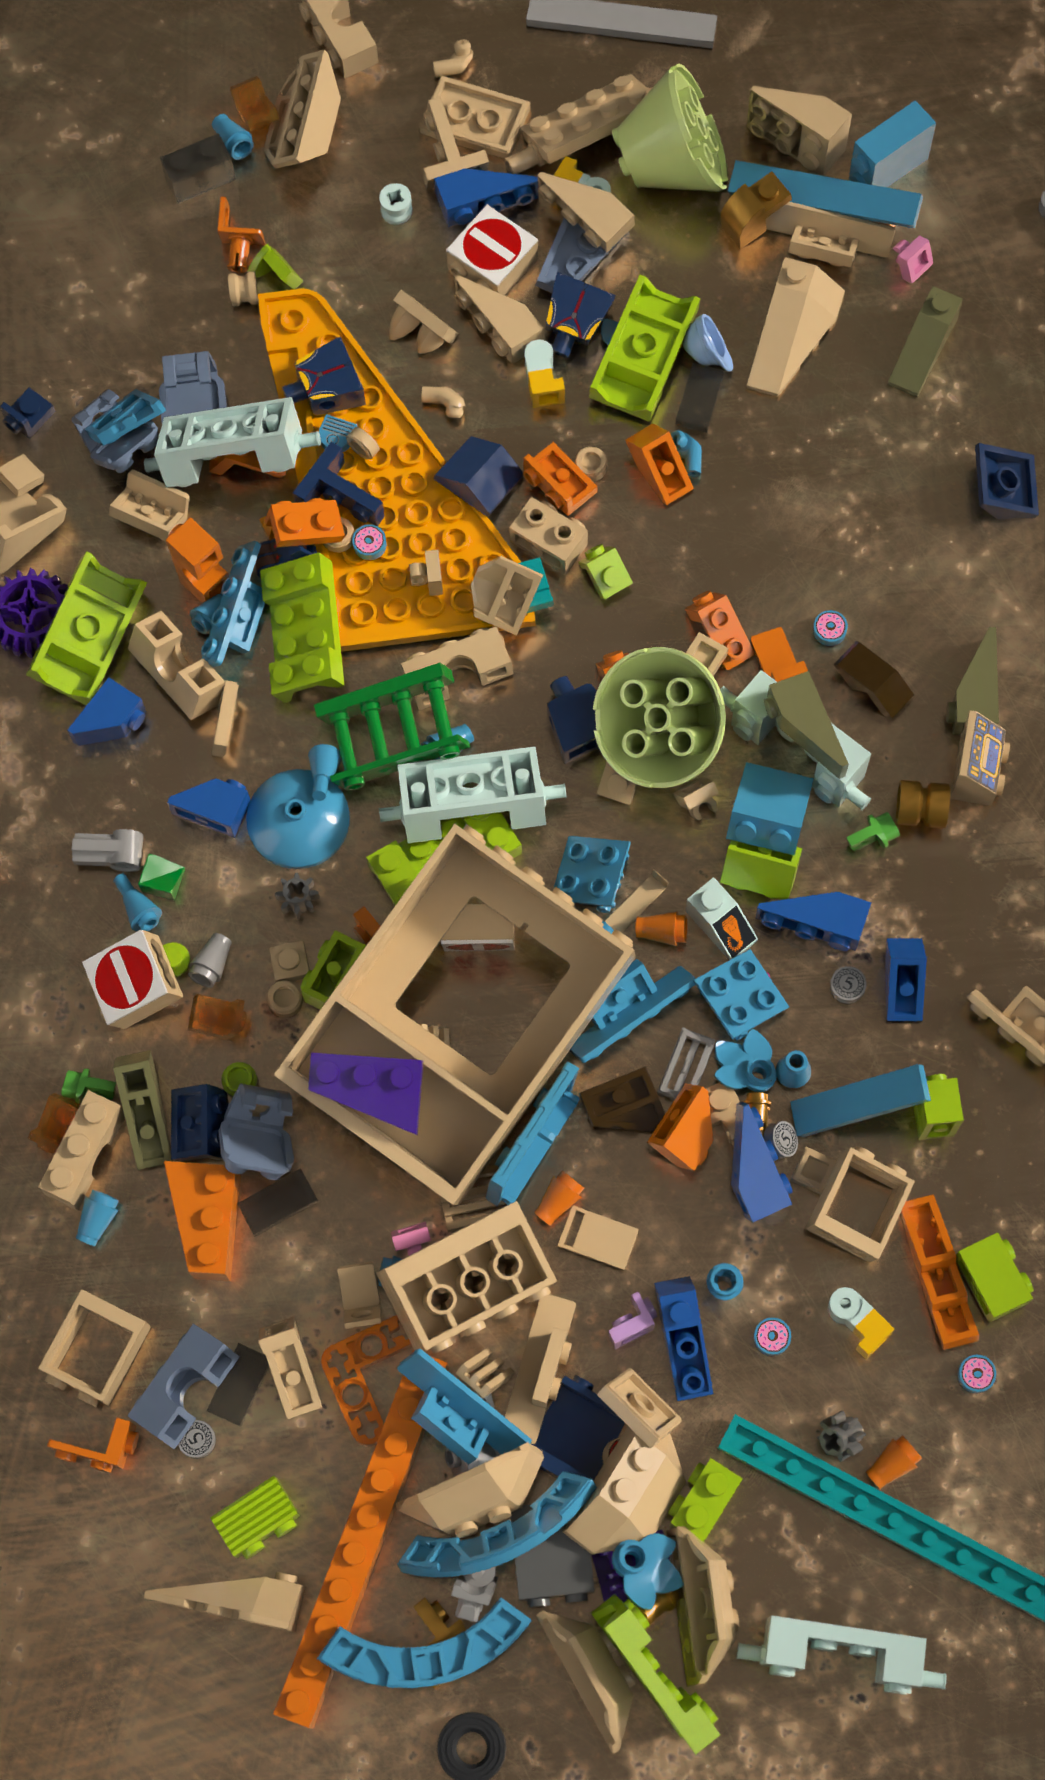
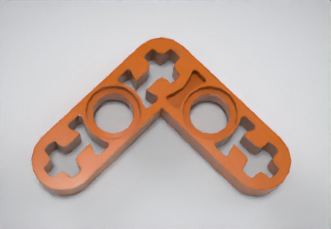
M397 1315L329 1346L322 1354L321 1364L353 1437L362 1446L371 1447L377 1444L384 1422L361 1371L413 1347L409 1339L405 1340L403 1335H399L392 1339L396 1346L389 1349L388 1340L381 1330L388 1328L390 1335L399 1331L400 1320ZM369 1336H376L382 1341V1349L375 1356H367L361 1348L362 1342ZM336 1352L341 1357L348 1356V1360L344 1362L347 1374L350 1375L354 1371L357 1374V1377L347 1378L338 1386H336L335 1380H340L342 1377L336 1367L329 1368L328 1365L333 1361L332 1355ZM358 1385L364 1392L362 1401L354 1406L346 1404L343 1400L344 1390L348 1386ZM368 1405H371L372 1411L365 1412L367 1419L371 1424L377 1422L379 1426L374 1430L375 1437L371 1439L365 1434L359 1436L358 1431L363 1428L362 1422L358 1415L353 1420H351L349 1415L350 1413L361 1412Z

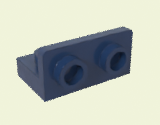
M210 1084L171 1089V1160L177 1162L203 1158L223 1160L220 1150L219 1129L229 1106L227 1093L224 1089Z

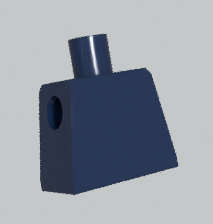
M563 676L550 684L556 699L547 703V716L564 764H567L599 748L594 731H596V710H593L597 691L590 683L574 689L569 678Z

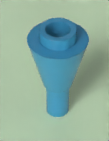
M222 593L213 596L190 611L191 624L198 632L210 634L213 626L211 619L215 610L220 605Z
M328 744L316 745L308 753L314 781L312 797L318 801L326 798L327 787L331 781L330 776L336 773L342 762L340 751Z
M125 874L117 875L113 882L123 896L131 929L134 931H149L156 927L162 915V910L139 890L135 889Z

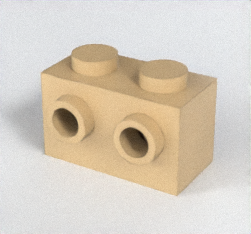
M533 497L529 499L509 527L511 543L536 558L540 557L541 561L564 575L568 573L588 545V530L579 520L573 517L568 519L558 513L557 509L549 502H540Z

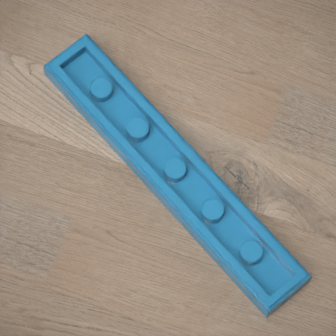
M735 161L727 191L730 195H733L744 184L750 187L772 171L791 193L792 200L790 202L869 221L912 229L916 227L923 200V195L920 193Z

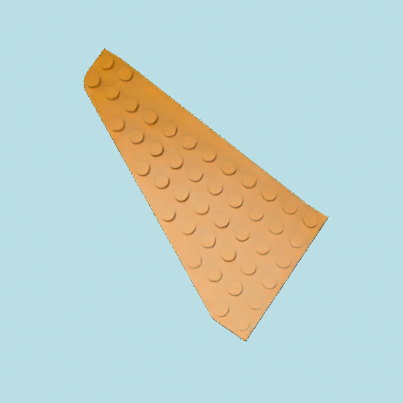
M304 288L258 294L261 325L278 398H285L282 386L298 381L294 364L298 359L341 337L363 386L366 405L327 413V415L357 424L358 428L366 431L377 442L380 449L372 459H364L350 447L343 452L345 464L337 475L383 502L385 517L378 525L386 536L387 547L383 555L374 560H365L355 553L353 545L344 552H332L323 544H315L317 553L320 552L332 561L341 652L471 635L480 628L491 629L496 627L474 617L471 583L479 566L499 556L516 563L521 562L487 516L434 480L435 474L445 465V459L325 298L313 290ZM307 399L295 403L294 406L302 428V434L319 432L326 414L313 415ZM321 444L320 446L302 448L298 452L295 464L298 484H300L325 449ZM321 495V496L319 497V498L323 499L324 501H326V499L323 497V495ZM342 505L338 506L340 517L351 522L354 532L363 525H373L368 521L366 523L360 522L350 513V510ZM439 550L443 595L430 596L428 583L422 586L411 585L409 564H426L425 551ZM534 612L526 613L520 628L536 626Z

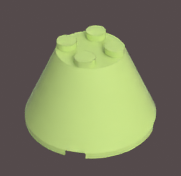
M682 64L672 66L624 121L612 130L614 141L621 149L623 155L619 158V164L625 176H632L637 188L719 192L727 188L726 185L722 186V184L728 181V167L722 141L712 114L706 116L699 102V99L704 97L701 89L688 69Z
M644 648L621 658L609 669L602 679L593 705V710H596V731H594L602 755L619 775L643 787H674L697 777L715 758L725 732V705L716 680L700 661L674 648Z

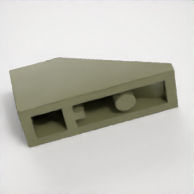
M932 287L889 378L888 385L913 396H919L958 319L963 298L937 287Z
M996 627L988 628L956 690L953 701L947 702L946 720L947 723H952L953 735H961L970 710L977 711L997 725L999 724Z
M809 671L770 684L767 698L764 699L765 709L769 718H775L779 728L837 778L846 777L849 763Z
M151 1050L116 1057L113 1070L137 1169L163 1165L164 1161L173 1162L171 1160V1146Z

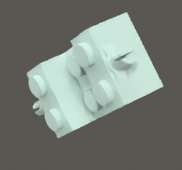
M292 397L164 417L154 453L155 457L145 458L144 467L147 473L160 470L166 488L174 486L187 487L198 483L204 460H211L217 456L229 454L243 455L255 450L262 473L271 471L284 472L290 468H295L297 454L302 448L320 446L321 438L318 431L302 434V428Z
M762 670L738 697L725 688V686L720 688L724 704L733 713L731 722L733 730L743 740H752L755 744L759 745L773 727L776 726L783 738L793 742L794 740L779 728L776 719H770L767 714L764 699L767 698L769 685L777 681ZM832 724L849 763L846 777L837 778L804 750L812 760L818 762L812 787L815 794L826 803L832 802L837 807H840L847 798L863 810L869 804L871 798L856 787L865 777L871 753Z
M535 746L459 756L446 760L436 759L398 764L401 791L399 806L379 808L381 823L401 820L406 829L408 843L442 839L440 820L509 811L512 830L546 825V800L567 798L565 783L544 787V783L540 778ZM470 782L478 784L473 788L463 787V785Z
M771 1615L766 1619L764 1643L761 1646L738 1643L737 1659L757 1661L761 1666L770 1667V1675L792 1678V1676L795 1677V1671L804 1670L808 1641H811V1649L833 1652V1650H837V1645L849 1647V1654L855 1656L872 1657L876 1656V1651H878L875 1683L884 1684V1692L907 1695L911 1694L912 1688H922L923 1686L945 1690L946 1673L924 1671L927 1638Z

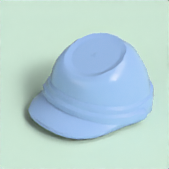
M706 314L695 318L683 340L684 349L701 365H717L727 372L732 371L733 362L713 320Z

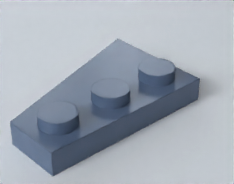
M564 218L535 286L552 293L557 272L582 281L615 245L608 252L601 246L595 248L585 238L584 233L586 231L578 224L575 226L571 225Z

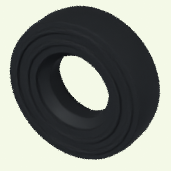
M477 1712L462 1713L452 1718L443 1727L437 1743L438 1759L443 1770L454 1780H489L501 1769L506 1757L504 1733L492 1718ZM469 1732L480 1734L487 1744L486 1755L477 1764H467L457 1754L459 1739Z

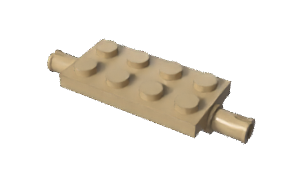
M632 74L621 76L605 87L589 91L586 96L576 101L562 104L557 110L545 116L533 118L530 123L520 127L522 137L528 143V148L504 158L508 172L510 174H519L537 164L539 166L546 163L551 164L611 135L612 130L624 121L652 88L649 89L647 86H644Z

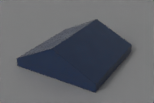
M470 436L435 474L434 480L488 517L524 475L521 468L501 444Z
M982 443L976 444L979 506L997 519L1036 518L1039 516L1034 455Z

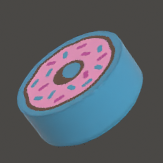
M371 524L363 525L353 534V548L360 558L374 560L385 552L387 547L386 536L378 526Z
M824 611L814 621L813 635L822 645H838L846 637L847 621L837 611Z
M770 1317L762 1320L754 1332V1343L757 1349L768 1356L782 1354L791 1342L790 1328L779 1318Z
M983 1355L967 1357L958 1368L959 1383L965 1390L971 1393L987 1391L996 1380V1368L993 1362Z

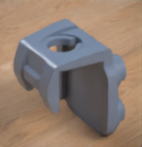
M209 351L162 356L164 382L159 387V400L166 409L161 414L162 423L164 417L227 407L225 385L223 379L218 376L216 363Z
M107 389L98 398L84 407L83 410L76 413L71 420L90 452V457L94 463L121 473L134 463L131 457L135 450L141 449L145 453L156 447L158 427L153 420H149L122 435L113 443L103 446L92 440L85 431V428L92 424L93 417L97 413L107 412L117 404L116 400L120 398L116 393Z
M242 1083L239 1085L219 1129L221 1155L225 1168L229 1172L243 1174L246 1170L260 1171L261 1175L267 1179L278 1180L291 1170L294 1161L291 1137L289 1133L283 1130L285 1115L292 1117L293 1113L290 1092ZM256 1104L269 1106L266 1111L260 1113L259 1117L252 1116L251 1110H255Z

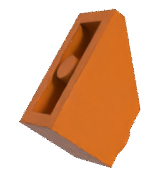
M652 423L625 440L638 470L663 504L668 505L694 489L669 431Z
M685 1083L647 1141L649 1145L677 1167L695 1171L696 1167L701 1165L707 1158L708 1149L714 1141L708 1090L703 1086Z

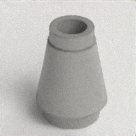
M213 933L212 937L190 962L188 976L197 984L209 988L213 987L215 982H219L223 974L229 948L232 944L231 940L222 934Z

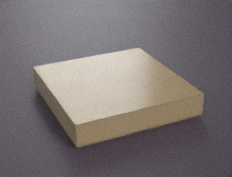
M630 1368L606 1384L597 1394L650 1448L669 1435L682 1422V1418Z

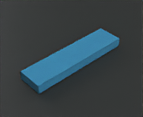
M916 1064L790 1101L796 1135L798 1137H806L929 1102L931 1099L924 1066Z

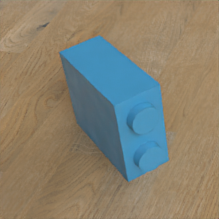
M916 100L855 141L849 181L889 187L928 160L936 122Z
M746 762L732 809L726 839L795 855L814 778Z

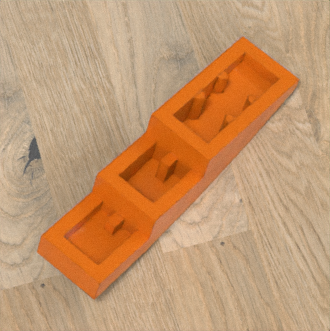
M934 1194L906 1201L900 1214L942 1349L946 1350L979 1341V1333L967 1303L968 1295L956 1265L957 1256Z

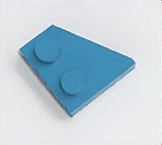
M134 389L85 428V431L92 440L104 446L115 442L122 435L159 416L166 409L159 399Z

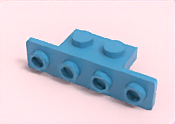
M257 541L240 545L232 555V569L229 577L223 583L221 589L223 596L219 607L212 616L211 624L213 626L209 638L204 642L201 649L202 659L204 658L212 667L222 665L228 647L242 654L250 651L265 605L262 597V587L250 581L261 547V543Z
M636 959L631 963L591 1019L594 1026L579 1036L570 1052L582 1063L598 1057L604 1049L618 1039L628 1036L632 1029L639 1024L656 1016L662 1008L673 1000L683 997L690 988L696 985L694 983L695 977L682 966H678L654 983L644 964Z
M417 1349L400 1362L397 1370L424 1391L411 1419L468 1465L478 1458L485 1442L501 1455L527 1442L531 1444V1438L422 1349Z

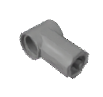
M129 829L115 830L113 834L75 833L72 840V861L74 865L110 866L114 870L123 872L139 871L141 869L143 834Z

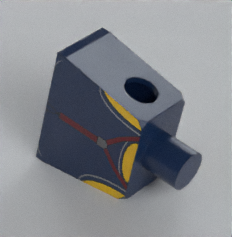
M557 272L545 326L547 331L557 334L552 345L553 353L569 358L575 342L588 346L611 309L616 295Z
M341 337L298 359L294 363L298 381L282 386L285 398L292 397L294 404L307 399L313 415H322L366 405L363 386Z

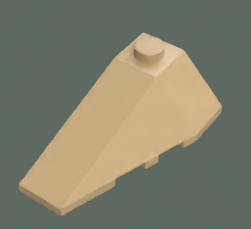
M784 258L746 389L778 397L798 372L800 365L809 353L813 352L822 336L836 322L845 290L818 266Z
M276 1572L275 1579L259 1577L146 1590L144 1599L295 1633L306 1587L297 1584V1576Z

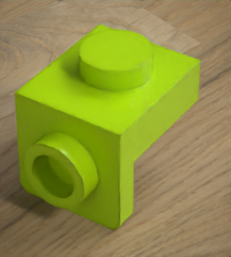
M602 544L594 546L584 553L586 558L578 562L580 567L588 572L601 599L605 600L633 584L615 547H603Z

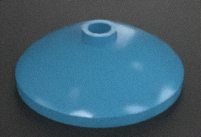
M288 770L266 780L252 796L246 815L248 834L256 850L271 863L290 869L310 868L332 857L344 843L350 825V812L347 800L336 784L330 781L327 787L326 798L318 801L312 797L314 781L311 770ZM293 807H300L302 809L298 815L290 814V810Z

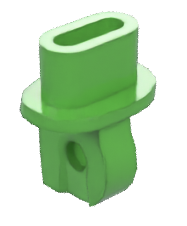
M886 812L876 818L872 814L868 815L869 826L846 837L853 851L862 849L876 840L885 849L888 847L889 841L900 836V832L890 814Z
M87 1068L82 1073L68 1070L62 1086L61 1096L75 1099L76 1104L81 1105L89 1090L112 1100L116 1091V1082L90 1077V1070Z

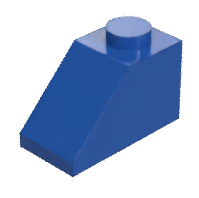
M108 677L67 731L73 743L78 746L126 738L132 730H137L142 725L146 716V708L140 697Z
M215 778L170 796L167 804L173 815L235 838L247 813L251 799L243 784L232 779H227L224 782Z
M922 938L886 939L885 994L887 1021H923L927 957Z

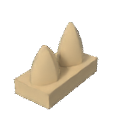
M400 290L393 299L399 305L393 314L390 324L391 340L406 336L422 322L423 325L417 337V350L419 354H423L439 348L445 341L452 344L459 335L458 332L403 290Z

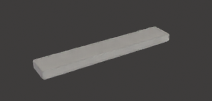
M530 0L526 18V26L705 48H713L717 24V15L595 0Z

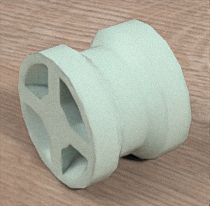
M398 183L385 186L379 195L383 219L392 225L406 223L413 213L410 191L407 187ZM398 200L397 203H394V204H391V203H390V202H393V201Z

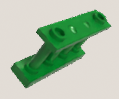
M439 662L314 704L316 717L334 726L344 771L331 775V782L345 790H356L364 787L366 781L397 772L398 764L428 761L437 758L443 760L452 759L459 756L461 750L470 748L468 740L458 734L452 735L442 691L445 690L444 686L455 683L452 670ZM425 693L429 695L439 740L421 746L410 702L414 696ZM390 704L397 705L407 746V751L392 756L388 754L379 716L381 707ZM361 714L366 717L376 761L357 767L347 723L351 717Z

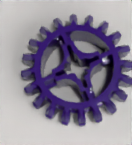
M30 567L26 576H23L22 572L18 570L16 571L17 578L13 580L4 576L6 585L4 587L0 586V644L5 651L12 649L14 655L18 657L26 651L27 656L32 659L35 651L38 650L39 645L44 640L68 589V585L62 584L60 577L57 575L50 578L48 571L44 569L37 576L35 570ZM37 595H47L54 599L57 604L40 601ZM6 622L23 625L25 633L12 630L6 625Z

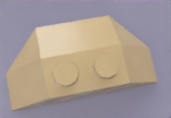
M325 50L300 56L296 62L297 68L288 76L277 96L263 150L275 168L298 164L328 152L341 97L329 54Z
M627 1426L594 1480L597 1487L582 1508L569 1520L563 1533L591 1555L614 1551L625 1540L640 1542L649 1534H655L686 1483L671 1434L650 1448Z
M527 1442L462 1474L395 1503L396 1508L403 1514L453 1537H470L478 1532V1527L489 1522L499 1523L511 1517V1512L523 1507L544 1459L542 1450Z
M679 1526L666 1532L667 1537L676 1542L675 1549L670 1556V1562L678 1570L683 1580V1586L677 1590L679 1600L677 1601L676 1608L687 1686L705 1684L736 1641L739 1618L737 1611L734 1608L732 1609L730 1593L733 1592L734 1583L731 1571L727 1570L726 1561L685 1526Z
M545 1611L536 1614L612 1754H615L621 1748L634 1696L630 1688L636 1685L625 1664L618 1667L611 1653L617 1649L604 1631L599 1633L594 1625Z

